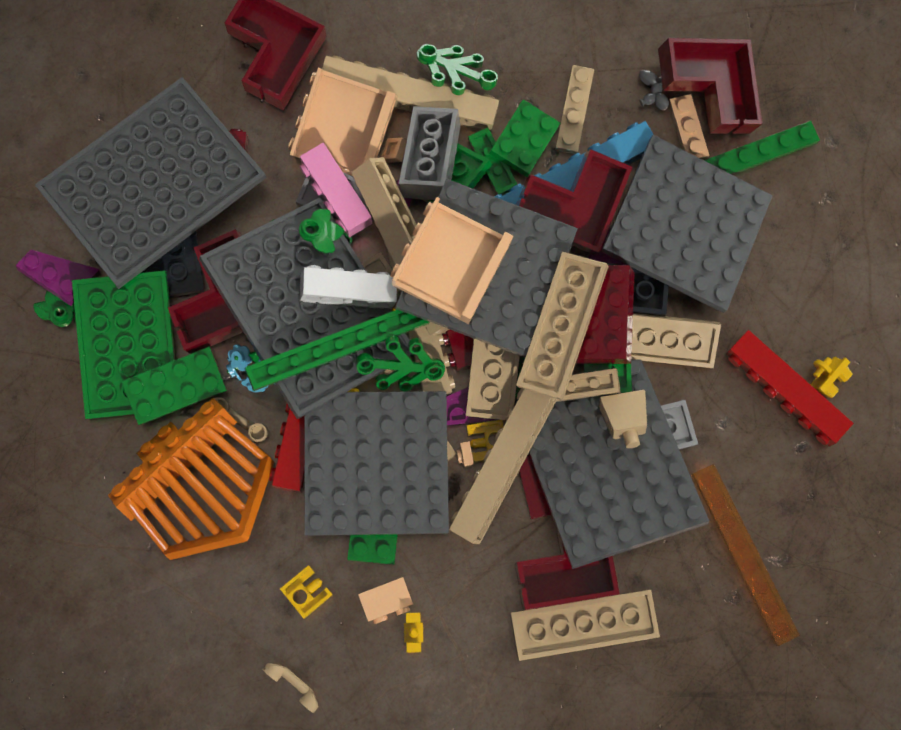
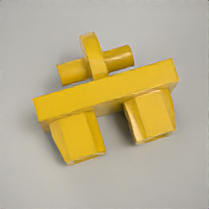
M827 357L824 361L816 359L813 363L816 368L813 375L816 378L810 385L825 397L833 398L839 390L833 382L836 379L840 382H846L853 375L848 368L850 361L845 357L843 359Z

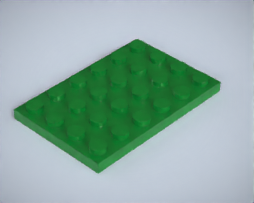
M166 271L139 273L119 289L109 276L72 280L85 419L134 414L121 381L175 360L172 320L168 310L170 300Z

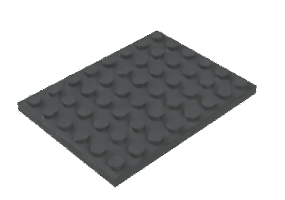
M181 77L44 177L35 186L119 289L267 177L186 80Z
M321 198L201 255L199 258L261 361L392 312L390 308L379 309L369 308L368 306L356 307L355 305L345 306L321 304L319 302H299L300 275L304 267L311 265L320 266L321 269L338 267L343 268L344 271L351 272L354 270H365L344 235L333 242L335 246L333 253H323L316 250L311 242L304 240L300 236L299 226L301 222L305 219H310L314 211L327 209ZM331 216L330 221L336 223L333 217ZM307 228V229H306V231H307L308 233H310V234H313V233H314L312 229H310V228ZM406 333L396 336L399 338L400 346L409 357L414 355L409 350L408 342L410 340ZM385 341L275 384L296 419L387 370L375 368L370 374H360L357 371L355 361L361 353H368L376 359L398 360L393 352L387 350Z
M641 359L631 360L632 392L645 390L647 428L645 434L638 435L639 446L626 448L624 438H612L599 407L600 397L615 395L608 394L556 402L529 451L531 461L572 569L709 524L708 516ZM517 397L515 398L514 407H515L517 401L519 400V399H517Z

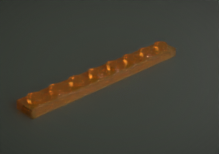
M712 464L693 473L692 476L776 646L799 637L800 635L715 465Z

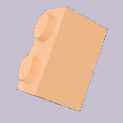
M403 577L358 594L368 622L373 620L374 624L388 620L387 615L396 612L397 616L409 612V606L413 605Z

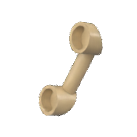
M215 398L234 418L237 424L248 430L251 440L261 442L267 438L268 429L264 424H254L233 410L227 399Z
M272 663L266 664L262 670L276 682L281 676L303 694L299 702L312 713L317 710L319 706L316 696L306 683L285 666Z

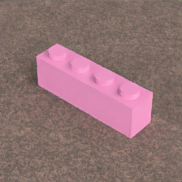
M324 143L300 156L302 164L299 167L305 177L310 176L314 182L311 184L313 190L318 196H323L325 199L324 205L338 219L335 221L336 224L341 226L349 237L372 224L370 213Z

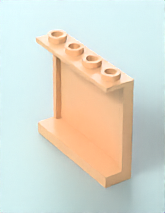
M318 67L317 72L312 73L310 79L312 88L310 94H306L302 106L305 109L303 115L298 116L295 126L298 129L296 137L291 138L288 150H291L290 155L300 158L301 155L324 143L342 172L353 176L351 172L369 158L378 157L398 96L395 93L386 92L350 80Z
M436 197L434 203L429 202L423 213L426 217L423 223L418 222L412 234L415 236L412 244L407 243L403 249L401 256L404 259L401 264L396 263L390 275L393 277L392 285L469 324L512 242L513 235L507 232L502 235L440 204V198Z

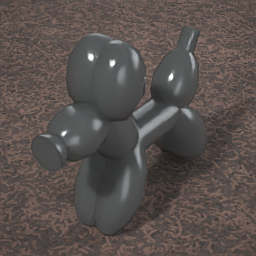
M641 70L639 73L640 80L646 85L651 86V93L646 94L643 99H639L641 106L645 104L651 105L655 102L659 109L666 110L669 100L662 94V78H658L651 71Z

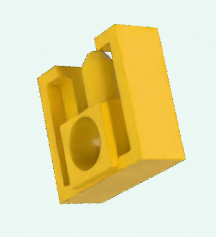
M503 420L466 426L468 436L484 433L483 438L470 441L472 448L486 447L487 450L473 452L474 463L485 462L484 457L489 449L493 448L488 438L491 435H496L501 428H504Z
M309 565L280 588L303 619L333 596L327 587L315 598L311 595L321 587L322 581L320 578L314 579L306 587L302 584L315 574ZM299 590H304L307 594V599L302 604L296 603L294 599L295 593Z
M406 613L404 643L407 645V653L421 652L423 623H421L420 613Z

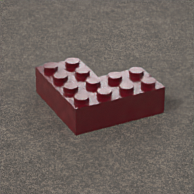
M238 0L224 22L227 33L259 50L241 80L244 90L260 99L265 97L266 102L284 111L327 37L325 26L275 0Z
M668 38L658 48L663 91H704L710 134H728L731 131L732 134H750L762 125L751 39Z
M590 149L584 154L571 190L531 174L525 180L519 196L521 199L517 201L516 205L578 228L571 246L594 255L601 250L633 167Z
M234 229L194 247L198 260L201 255L242 236V234ZM200 260L199 263L210 289L168 308L174 326L179 329L177 334L184 351L190 354L243 332Z
M608 265L609 267L575 364H631L634 271L630 265Z
M558 530L561 555L515 563L518 584L524 585V588L519 589L523 611L620 594L613 556L572 569Z

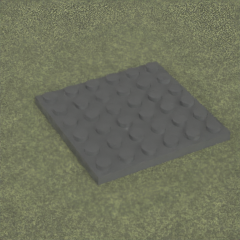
M652 135L601 252L724 313L728 310L773 195Z
M446 179L439 195L440 204L502 235L505 232L513 235L512 242L469 324L404 291L401 292L396 309L526 358L562 252L569 253L578 228Z
M446 391L346 392L305 415V536L449 534Z

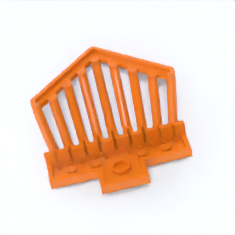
M214 398L204 403L192 418L187 419L180 429L171 421L161 427L158 433L150 441L145 442L136 453L143 463L139 467L134 468L123 482L114 486L111 493L108 494L115 507L130 521L135 518L169 560L248 541L274 461L267 453L234 427L237 422ZM229 434L260 460L258 468L222 436ZM214 444L218 445L254 478L252 486L211 448ZM202 455H205L248 496L246 505L200 459ZM191 465L242 515L239 523L188 469ZM180 475L232 531L224 532L177 480ZM170 486L213 534L212 536L205 537L168 494L166 488ZM157 497L160 498L195 540L187 541L156 504L155 499ZM146 507L177 544L168 545L143 513Z

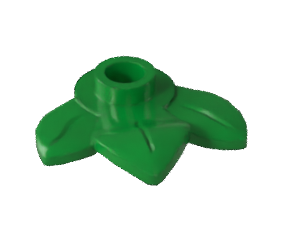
M328 209L314 211L311 218L303 220L299 226L300 236L304 240L311 242L316 250L323 253H333L335 251L333 242L338 240L345 232L341 226L330 221L331 212ZM310 228L313 230L314 233L310 234L306 231V229Z
M48 290L45 294V301L37 302L33 305L34 311L40 319L51 320L54 325L59 327L69 325L75 311L74 303L70 306Z

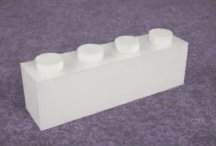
M311 265L304 267L300 275L299 302H319L321 304L345 306L355 305L356 307L368 306L369 308L392 309L397 302V288L392 285L393 277L388 272L373 274L367 273L365 270H354L351 272L344 271L343 268L338 267L321 269L320 266Z

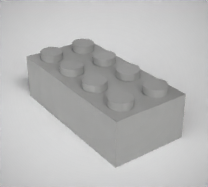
M413 106L399 180L403 198L435 200L436 197L439 198L445 180L452 179L461 126L458 109Z

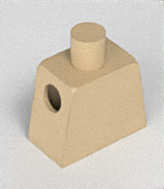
M645 390L600 397V411L612 438H624L626 448L639 446L638 435L645 434L647 428Z

